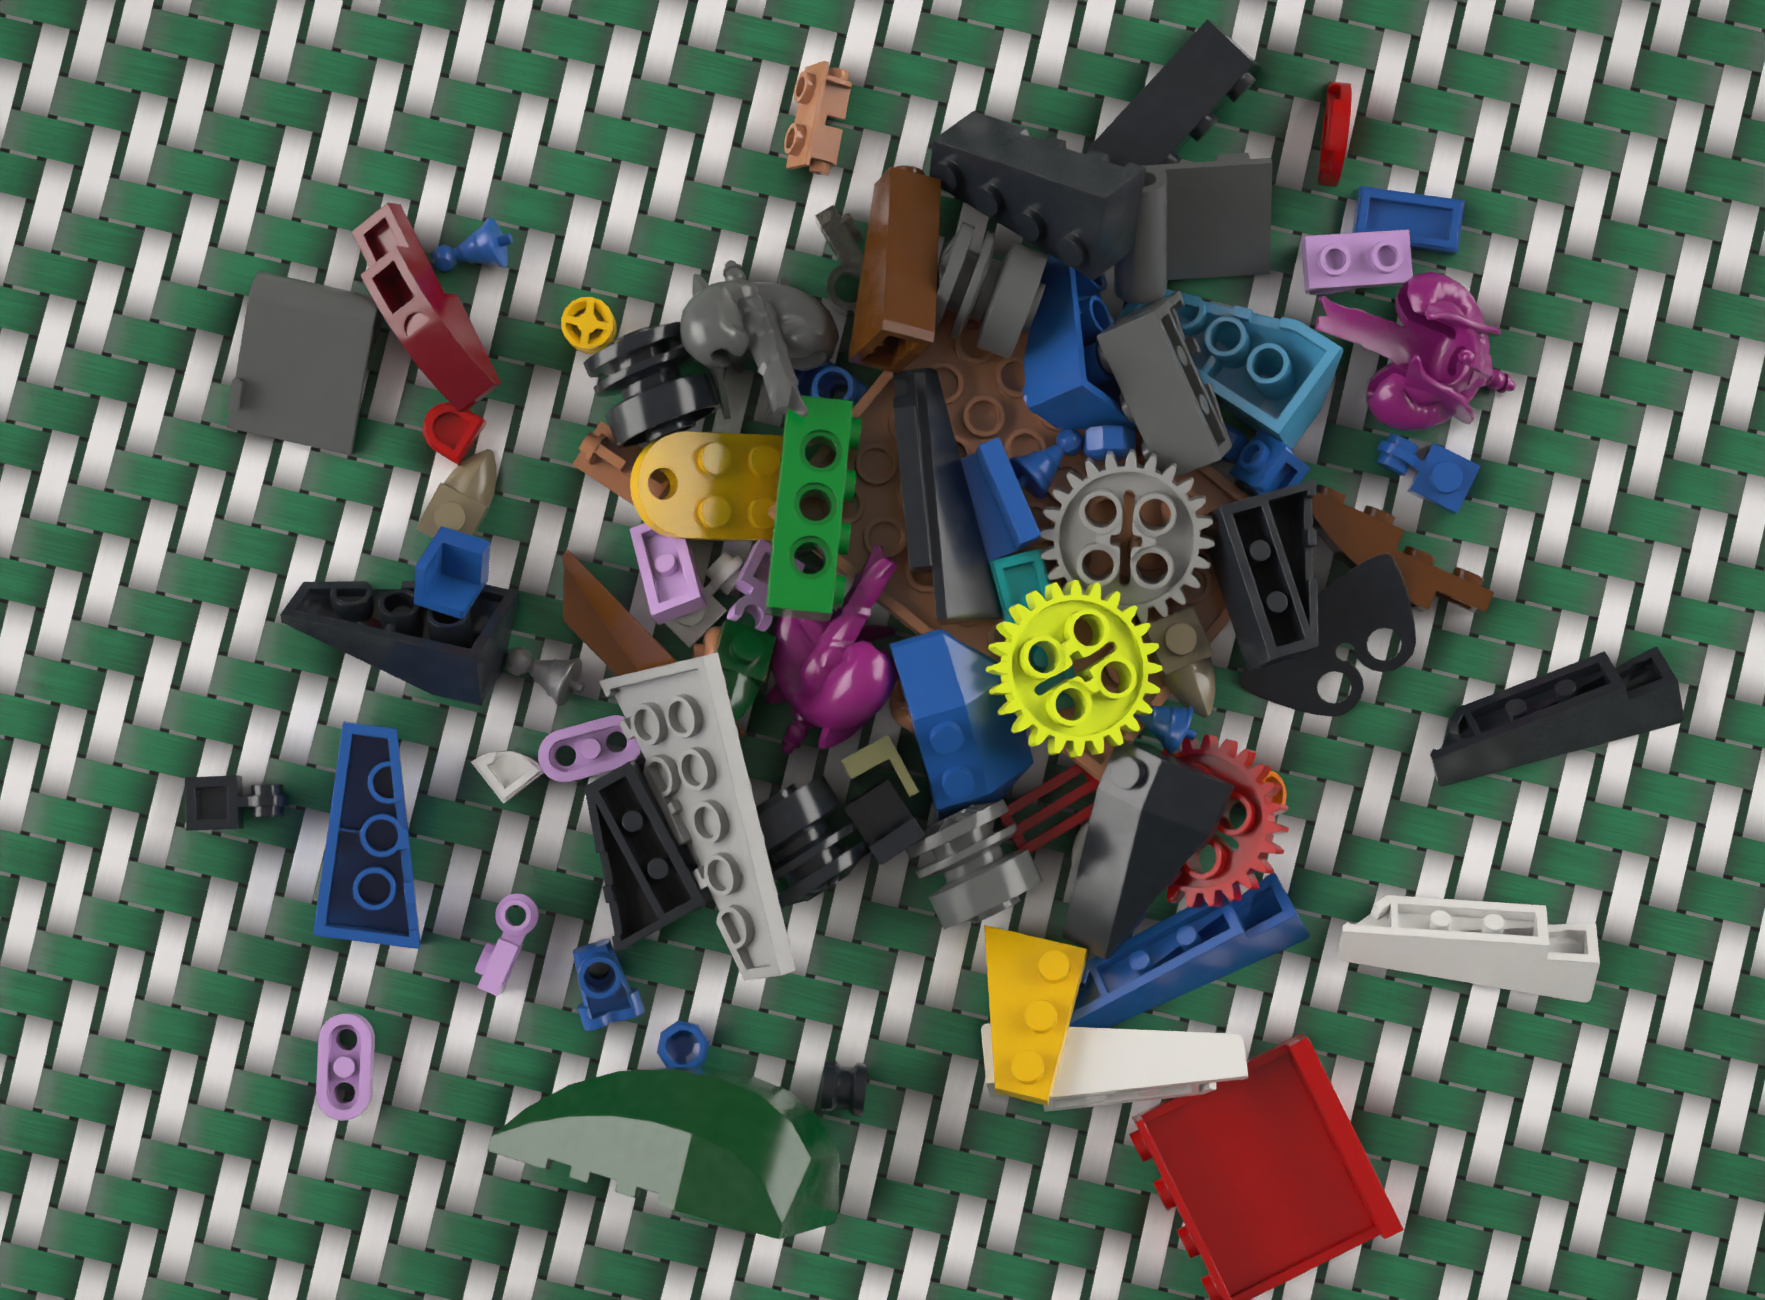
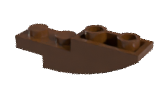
M1317 484L1316 496L1312 498L1313 529L1317 530V534L1324 543L1350 569L1379 554L1389 553L1394 558L1401 572L1412 609L1418 612L1429 610L1433 598L1436 596L1475 614L1486 612L1494 592L1481 587L1484 578L1459 567H1454L1452 574L1433 566L1436 559L1434 556L1414 547L1406 546L1404 552L1396 550L1405 530L1392 525L1395 520L1393 515L1368 505L1365 506L1363 512L1344 504L1347 497L1344 494Z

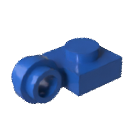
M1390 433L1387 441H1380L1376 452L1380 454L1376 461L1378 465L1401 476H1405L1408 469L1416 472L1407 492L1452 514L1458 513L1481 467L1480 465L1435 443L1430 444L1423 460H1420L1415 455L1419 447L1399 435Z

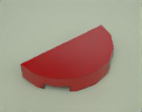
M1330 81V84H1327L1317 174L1319 185L1337 187L1341 177L1350 127L1351 83Z

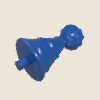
M488 217L482 226L472 232L455 249L446 244L437 246L431 252V262L434 269L442 273L453 271L454 267L458 265V261L506 268L508 264L506 245L513 244V238L510 233L503 235L496 221Z
M1062 429L1056 436V445L1040 451H1033L1021 457L1010 458V464L1021 489L1025 488L1036 498H1046L1047 491L1059 469L1063 455L1071 457L1078 455L1083 448V437L1075 429Z
M1149 705L1153 709L1151 714L1144 716L1133 714L1134 718H1138L1147 727L1148 731L1158 739L1162 747L1167 749L1168 754H1173L1178 749L1183 738L1193 741L1197 731L1189 728L1193 716V707L1191 705L1186 707Z

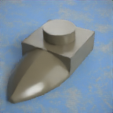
M486 449L469 457L451 472L444 483L440 482L416 527L418 531L434 538L440 527L443 526L475 536L490 508L495 494L497 472L494 452L492 450Z
M1192 606L1150 623L1151 627L1144 636L1147 643L1159 644L1160 648L1153 652L1152 655L1156 664L1162 666L1160 674L1170 692L1185 707L1191 705L1194 713L1206 718L1210 716L1216 691L1215 672L1211 660L1214 653L1195 608Z

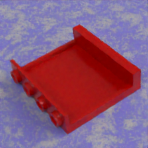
M1303 1033L1246 1060L1247 1079L1216 1082V1090L1202 1095L1169 1098L1132 1117L1138 1130L1130 1133L1129 1136L1142 1162L1153 1159L1161 1178L1153 1181V1185L1166 1211L1174 1207L1177 1208L1185 1226L1176 1231L1190 1259L1198 1255L1202 1258L1209 1274L1201 1277L1200 1280L1210 1300H1250L1379 1235L1387 1239L1404 1230L1308 1036Z

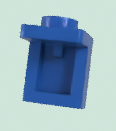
M1259 430L1253 440L1243 448L1238 461L1229 474L1253 493L1260 495L1300 484L1310 470V467L1296 457L1288 445Z

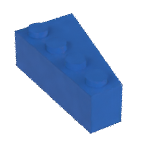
M344 721L342 724L313 936L421 949L397 728Z

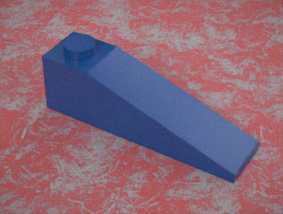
M1048 253V259L1040 280L1046 286L1030 327L1023 361L1025 385L1023 387L1024 401L1032 413L1037 414L1057 429L1087 430L1089 427L1117 425L1130 427L1134 430L1138 427L1136 422H1130L1122 410L1119 399L1121 390L1113 373L1109 374L1104 369L1097 352V346L1100 343L1096 336L1117 320V318H1111L1110 312L1101 298L1100 292L1106 290L1108 286L1105 273L1093 281Z

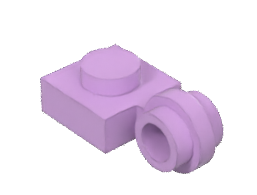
M520 893L508 895L499 902L495 918L503 934L498 939L496 946L490 943L486 944L475 968L476 973L483 975L477 988L495 996L503 993L524 945L522 943L525 936L534 929L539 918L538 907L533 899ZM513 905L521 906L526 912V919L521 925L512 923L508 917L509 909Z

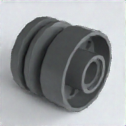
M962 222L960 230L944 248L938 264L935 332H937L945 310L956 313L949 337L957 340L969 319L980 322L977 334V347L1010 359L1021 332L1025 334L1029 332L1046 286L1040 280L1048 259V253L1015 241L1003 262L992 259L995 247V234L988 231L980 252L976 253L968 250L975 226Z
M1003 799L994 803L973 804L927 826L923 831L926 836L905 849L909 859L932 850L936 860L916 870L919 879L943 873L947 881L946 884L928 897L943 929L953 927L969 919L974 924L1018 903L1020 901L1018 895L1043 881L1028 849L1003 854L999 846L1018 831L1016 824L1012 823L993 832L988 823L1009 811Z

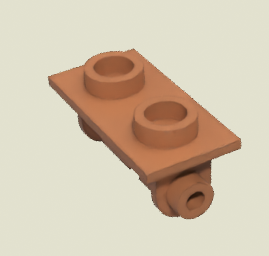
M822 61L806 66L805 70L799 75L794 89V100L798 103L795 122L788 128L784 141V151L788 154L786 169L793 170L810 166L809 172L828 176L831 167L837 166L843 130L827 126L825 123L827 117L845 120L852 83L848 81V71L840 68H829V62Z
M601 421L593 433L589 432L579 447L581 452L572 465L634 505L631 497L630 479L634 463L643 448L636 445L619 449L610 427ZM654 470L649 476L648 488L651 494L657 499L663 500L669 493V479L660 470Z

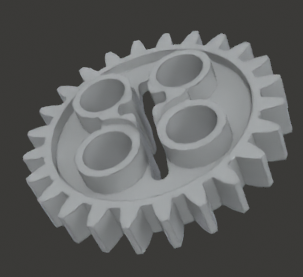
M1130 449L1125 464H1118L1114 453L1107 451L1106 467L1100 469L1091 458H1088L1085 461L1087 472L1085 478L1072 470L1067 473V479L1072 486L1071 491L1060 487L1054 488L1052 494L1062 506L1061 508L1048 506L1044 509L1043 515L1056 523L1055 526L1040 529L1042 538L1054 541V545L1041 552V559L1057 560L1058 562L1049 572V580L1062 577L1066 578L1067 583L1079 580L1082 595H1084L1087 587L1094 583H1099L1101 586V600L1110 593L1118 591L1121 594L1117 608L1121 611L1136 605L1138 607L1136 611L1141 623L1144 624L1147 623L1148 608L1154 606L1163 617H1166L1169 612L1168 598L1171 597L1176 602L1184 605L1187 602V597L1182 586L1184 584L1194 588L1201 586V580L1193 572V569L1210 568L1211 560L1200 554L1199 549L1213 547L1215 538L1200 534V530L1212 525L1213 517L1197 515L1196 511L1206 503L1205 495H1198L1189 498L1187 493L1194 483L1192 477H1188L1179 483L1173 480L1177 468L1176 463L1173 462L1161 472L1156 470L1157 454L1155 453L1150 455L1145 465L1137 464V456L1134 449ZM1127 490H1132L1135 494L1132 532L1133 535L1142 536V540H1135L1132 545L1130 582L1122 584L1119 579L1122 543L1121 540L1112 538V535H1117L1121 532L1124 516V493ZM1097 496L1108 497L1114 502L1117 514L1108 522L1095 521L1087 512L1086 505L1090 499ZM1159 499L1169 506L1171 516L1167 522L1161 525H1151L1142 518L1140 513L1141 506L1148 500ZM1098 549L1107 552L1113 559L1114 567L1104 575L1092 574L1084 565L1083 558L1087 553ZM1146 553H1157L1164 557L1168 569L1158 578H1149L1139 571L1137 561ZM1066 584L1064 585V587H1063V589H1062L1063 595H1064V590H1065Z

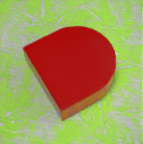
M444 402L434 406L426 414L423 421V435L425 441L433 450L459 466L487 421L470 410L459 412L450 402Z

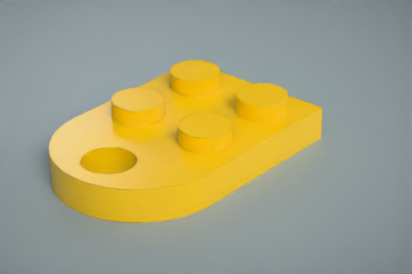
M684 431L657 438L640 452L632 469L630 490L637 513L652 530L668 538L756 542L762 538L767 542H772L774 519L767 514L777 498L783 435ZM654 470H660L665 473L670 482L669 493L663 500L654 497L648 488V479Z

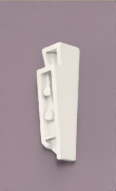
M1386 895L1373 904L1371 914L1357 924L1347 922L1342 926L1339 944V959L1341 961L1582 1003L1589 1002L1592 998L1600 965L1596 923L1548 925L1546 905Z
M987 1023L981 1028L986 1084L990 1097L1002 1096L997 1094L995 1090L991 1024ZM1069 1027L1049 1105H1043L1044 1111L1206 1094L1216 1090V1082L1248 1078L1244 1039L1240 1034Z

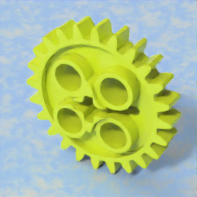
M1073 580L1066 584L1063 595L1061 588L1055 582L1045 586V599L1036 590L1025 595L1029 610L1020 604L1013 605L1008 609L1016 622L1015 624L1005 621L997 624L996 629L1006 640L1005 642H995L988 647L991 652L1001 656L1000 663L986 667V672L1001 676V683L992 687L989 693L990 695L1005 694L1007 702L1000 707L997 713L999 715L1013 712L1016 714L1017 719L1011 728L1013 733L1021 732L1027 728L1031 729L1028 741L1029 746H1038L1048 738V754L1050 755L1060 754L1065 743L1067 744L1070 758L1082 756L1085 744L1092 755L1104 753V739L1112 747L1124 743L1120 728L1128 733L1140 730V726L1133 714L1144 716L1152 713L1153 709L1143 700V697L1160 693L1159 687L1148 682V675L1162 671V666L1148 662L1147 655L1155 652L1160 647L1158 643H1143L1141 637L1150 629L1151 625L1150 623H1144L1134 626L1131 620L1136 614L1138 607L1133 605L1120 611L1117 607L1121 593L1118 591L1110 593L1101 600V586L1099 583L1089 585L1084 595H1082L1079 580ZM1078 618L1087 621L1091 626L1093 634L1088 646L1081 644L1074 635V624ZM1107 643H1111L1114 646L1113 652L1080 669L1076 673L1077 677L1060 681L1042 695L1035 693V687L1038 684L1070 668L1073 664L1072 661L1090 656ZM1033 645L1041 647L1047 654L1048 666L1043 673L1034 670L1030 665L1028 659L1029 651ZM1106 665L1114 668L1119 676V686L1114 693L1106 690L1101 681V672ZM1061 692L1069 694L1075 704V712L1070 720L1062 718L1056 709V699Z

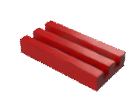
M1074 764L1006 805L1009 811L999 816L1004 826L1015 823L1011 815L1083 772L1088 780L1086 783L1016 824L1018 831L1011 838L1019 850L1028 849L1029 853H1032L1090 818L1094 802L1026 842L1022 833L1090 792L1094 791L1096 794L1100 782L1078 764Z

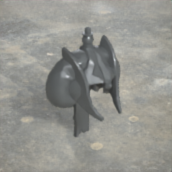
M732 260L727 261L723 270L725 281L708 285L702 276L694 274L693 297L683 309L680 322L681 340L687 352L698 362L708 367L724 419H730L731 416L728 395L724 384L723 368L729 366L731 374L738 376L744 371L743 363L755 360L758 373L763 376L769 397L764 419L770 421L774 414H787L788 408L801 417H806L809 411L798 390V379L795 377L794 370L809 371L825 365L832 358L839 340V333L830 311L820 300L789 286L787 278H780L779 284L746 280L742 266Z

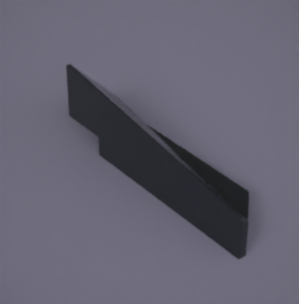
M930 367L902 370L899 374L893 373L895 389L893 408L910 570L914 575L933 574L936 617L940 625L998 619L1001 616V608L938 373Z
M1658 647L1651 648L1617 667L1613 666L1604 651L1456 708L1449 720L1450 732L1442 747L1437 750L1433 749L1430 753L1436 779L1440 786H1447L1679 724L1684 720L1679 683Z

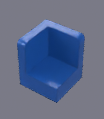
M441 526L416 564L414 604L459 619L464 618L488 581L490 541Z

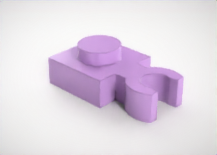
M760 538L752 546L733 588L746 596L740 598L729 609L727 619L736 622L743 612H748L755 619L754 628L764 632L771 625L773 617L771 615H764L772 544ZM794 558L796 567L802 572L805 564Z

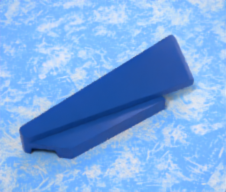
M1274 872L1258 882L1259 889L1247 890L1241 895L1242 900L1238 902H1230L1222 892L1221 907H1209L1204 898L1200 908L1187 907L1125 940L1109 960L1099 956L1087 960L1069 1027L1109 1028L1307 940L1310 935L1276 873Z

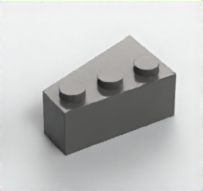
M1180 290L1123 314L1096 336L1100 343L1097 346L1100 362L1109 374H1114L1120 387L1119 399L1122 410L1130 422H1136L1144 440L1141 447L1145 460L1147 461L1152 453L1157 454L1156 470L1161 472L1173 462L1176 463L1177 468L1174 478L1220 460L1233 447L1212 384H1203L1191 357L1201 353L1196 337L1192 336L1185 339L1176 309L1185 306Z

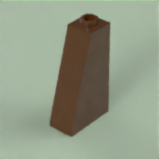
M907 165L891 166L874 184L848 362L897 374L934 342L941 179L926 176L924 171L917 167Z

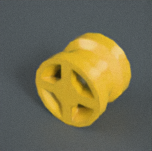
M581 297L572 301L565 308L561 317V329L565 338L577 351L585 354H596L606 348L609 343L614 341L617 333L616 320L610 308L602 300L594 297Z

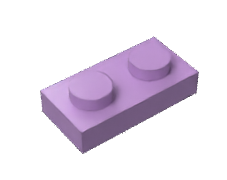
M646 523L631 528L630 533L650 613L657 624L661 625L707 607L691 541L665 537L652 530Z

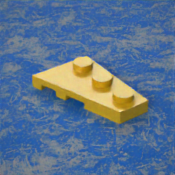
M984 925L996 1093L1048 1106L1088 956L1087 949Z

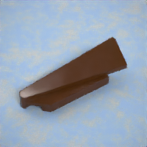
M569 550L562 555L564 564L563 621L616 676L677 662ZM735 722L739 740L741 741L748 734Z

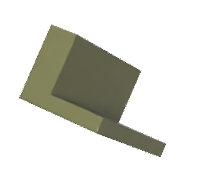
M889 735L841 760L850 779H853L889 759L908 796L911 797L919 792Z

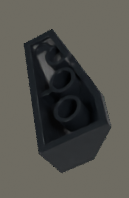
M366 581L303 582L280 616L282 623L432 695L482 706L503 672L519 595L518 591L486 584L467 615L459 619L414 604L415 581H402L401 589H372L371 585Z
M1123 739V744L1114 747L1097 788L1062 938L1087 949V951L1105 960H1109L1147 916L1149 912L1148 907L1166 886H1172L1182 874L1180 869L1198 848L1203 849L1211 840L1235 785L1154 746Z

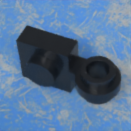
M242 776L185 777L186 831L244 829L243 807H252V818L283 817L284 806H289V795L283 794V784L252 785L251 796H243Z

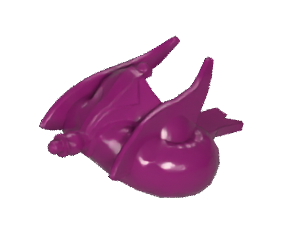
M1436 272L1414 275L1406 283H1403L1395 300V309L1404 326H1400L1394 321H1388L1368 314L1360 309H1349L1332 302L1325 296H1321L1318 299L1327 316H1318L1316 318L1315 330L1352 343L1361 344L1364 350L1374 351L1391 359L1393 362L1374 373L1369 381L1366 393L1368 408L1377 421L1388 427L1406 432L1423 431L1442 424L1452 417L1469 425L1474 421V411L1468 403L1473 399L1480 387L1486 386L1490 390H1497L1499 393L1511 392L1516 388V384L1511 380L1510 375L1492 368V359L1489 355V337L1500 336L1502 333L1501 329L1485 324L1480 308L1472 294L1459 282L1444 274Z
M875 544L864 567L855 574L853 585L844 597L843 607L838 608L836 611L834 608L832 609L829 622L778 616L773 625L771 634L776 636L770 659V666L776 684L767 694L765 701L767 704L787 702L793 709L791 714L795 719L788 726L786 735L782 738L785 741L782 746V751L785 754H791L794 747H801L800 743L806 739L811 727L822 728L818 744L820 749L833 747L844 742L884 706L890 697L895 682L899 678L894 659L892 660L886 649L878 651L871 642L879 638L892 636L895 633L894 628L881 625H864L871 616V608L898 567V564L891 557H884L883 547Z

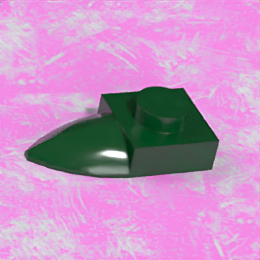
M726 619L720 628L714 653L718 652L736 722L753 704L759 689L765 682L776 636Z

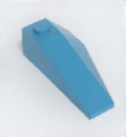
M1166 289V294L1163 297L1177 291ZM1181 293L1185 306L1176 309L1185 339L1194 336L1198 342L1201 353L1191 357L1203 384H1212L1217 402L1221 407L1255 431L1261 430L1293 449L1322 409L1343 354L1342 347L1299 320L1281 317V319L1253 313L1252 309L1236 305L1234 308L1203 301L1198 296ZM1128 302L1117 319L1123 314L1149 303L1138 304Z

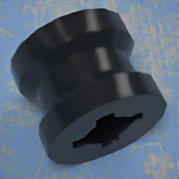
M826 1060L821 1113L832 1114L836 1109L848 1110L852 1116L863 1117L868 1071L867 1063H856L853 1067H843L836 1060Z

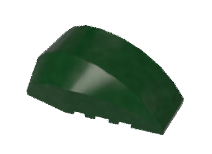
M703 1066L617 1071L570 1084L525 1108L491 1136L488 1147L489 1152L542 1169H551L553 1161L572 1166L569 1177L586 1183H593L595 1174L616 1180L615 1192L633 1198H639L642 1188L659 1194L658 1206L775 1239H782L835 1224L839 1209V1152L821 1119L786 1089L751 1075Z

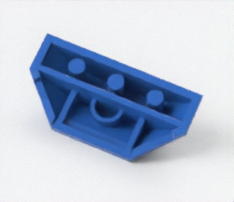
M943 629L891 643V652L937 820L945 819L973 804H988L1000 800L1031 767L1034 761L1030 746L1028 745L1026 729L1017 733L1011 731L1012 725L1017 719L1014 712L1005 715L997 713L1000 707L1007 702L1005 694L990 695L989 693L992 687L1001 683V676L986 672V667L999 662L977 649L956 640L955 636Z

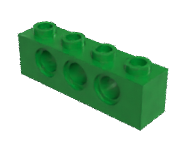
M801 395L809 411L808 415L803 418L789 408L788 413L785 414L764 615L829 622L832 609L842 608L844 601L846 576L836 575L838 554L848 555L851 523L841 522L843 502L853 503L856 470L846 469L848 449L858 450L861 418L852 417L853 401ZM813 445L826 446L833 453L834 462L825 468L814 467L807 461L805 451ZM808 497L820 498L827 504L829 515L820 521L809 520L802 515L799 504ZM801 550H813L821 556L824 567L818 573L805 574L796 567L794 556Z

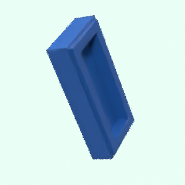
M1360 186L1357 193L1352 233L1409 229L1411 249L1455 255L1458 253L1465 200Z

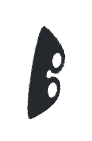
M1389 553L1365 560L1318 594L1319 646L1296 658L1249 672L1245 668L1239 683L1242 688L1273 703L1314 715L1330 717L1343 715L1354 708L1360 701L1364 690L1363 678L1359 670L1350 661L1341 660L1337 657V647L1342 643H1349L1355 649V657L1364 666L1373 671L1387 672L1404 665L1413 655L1416 645L1415 623L1408 592L1394 558ZM1378 629H1392L1401 638L1400 652L1392 659H1376L1368 651V638ZM1336 671L1343 673L1350 680L1351 692L1344 701L1330 703L1319 695L1317 689L1318 681L1328 672Z

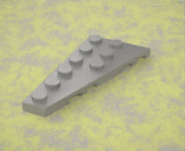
M718 652L600 680L599 683L606 697L615 696L625 716V719L619 724L627 741L636 739L646 759L643 774L678 845H688L698 866L692 874L700 890L709 889L720 911L716 923L744 981L782 976L796 971Z

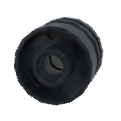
M680 322L661 326H649L628 333L612 341L606 348L592 355L583 363L590 378L612 374L593 387L597 397L616 396L619 394L623 396L624 400L605 414L619 449L629 448L646 442L649 444L661 436L688 431L696 426L697 421L720 408L706 373L682 376L680 372L681 369L695 360L685 347L672 350L682 344Z
M823 774L800 789H797L793 783L756 807L761 830L764 835L767 855H771L776 863L771 868L773 879L776 881L784 876L790 887L778 894L781 909L792 904L807 902L850 875V872L858 862L871 852L864 840L845 852L837 843V841L857 829L853 822L843 824L831 830L825 824L824 820L836 811L841 803Z

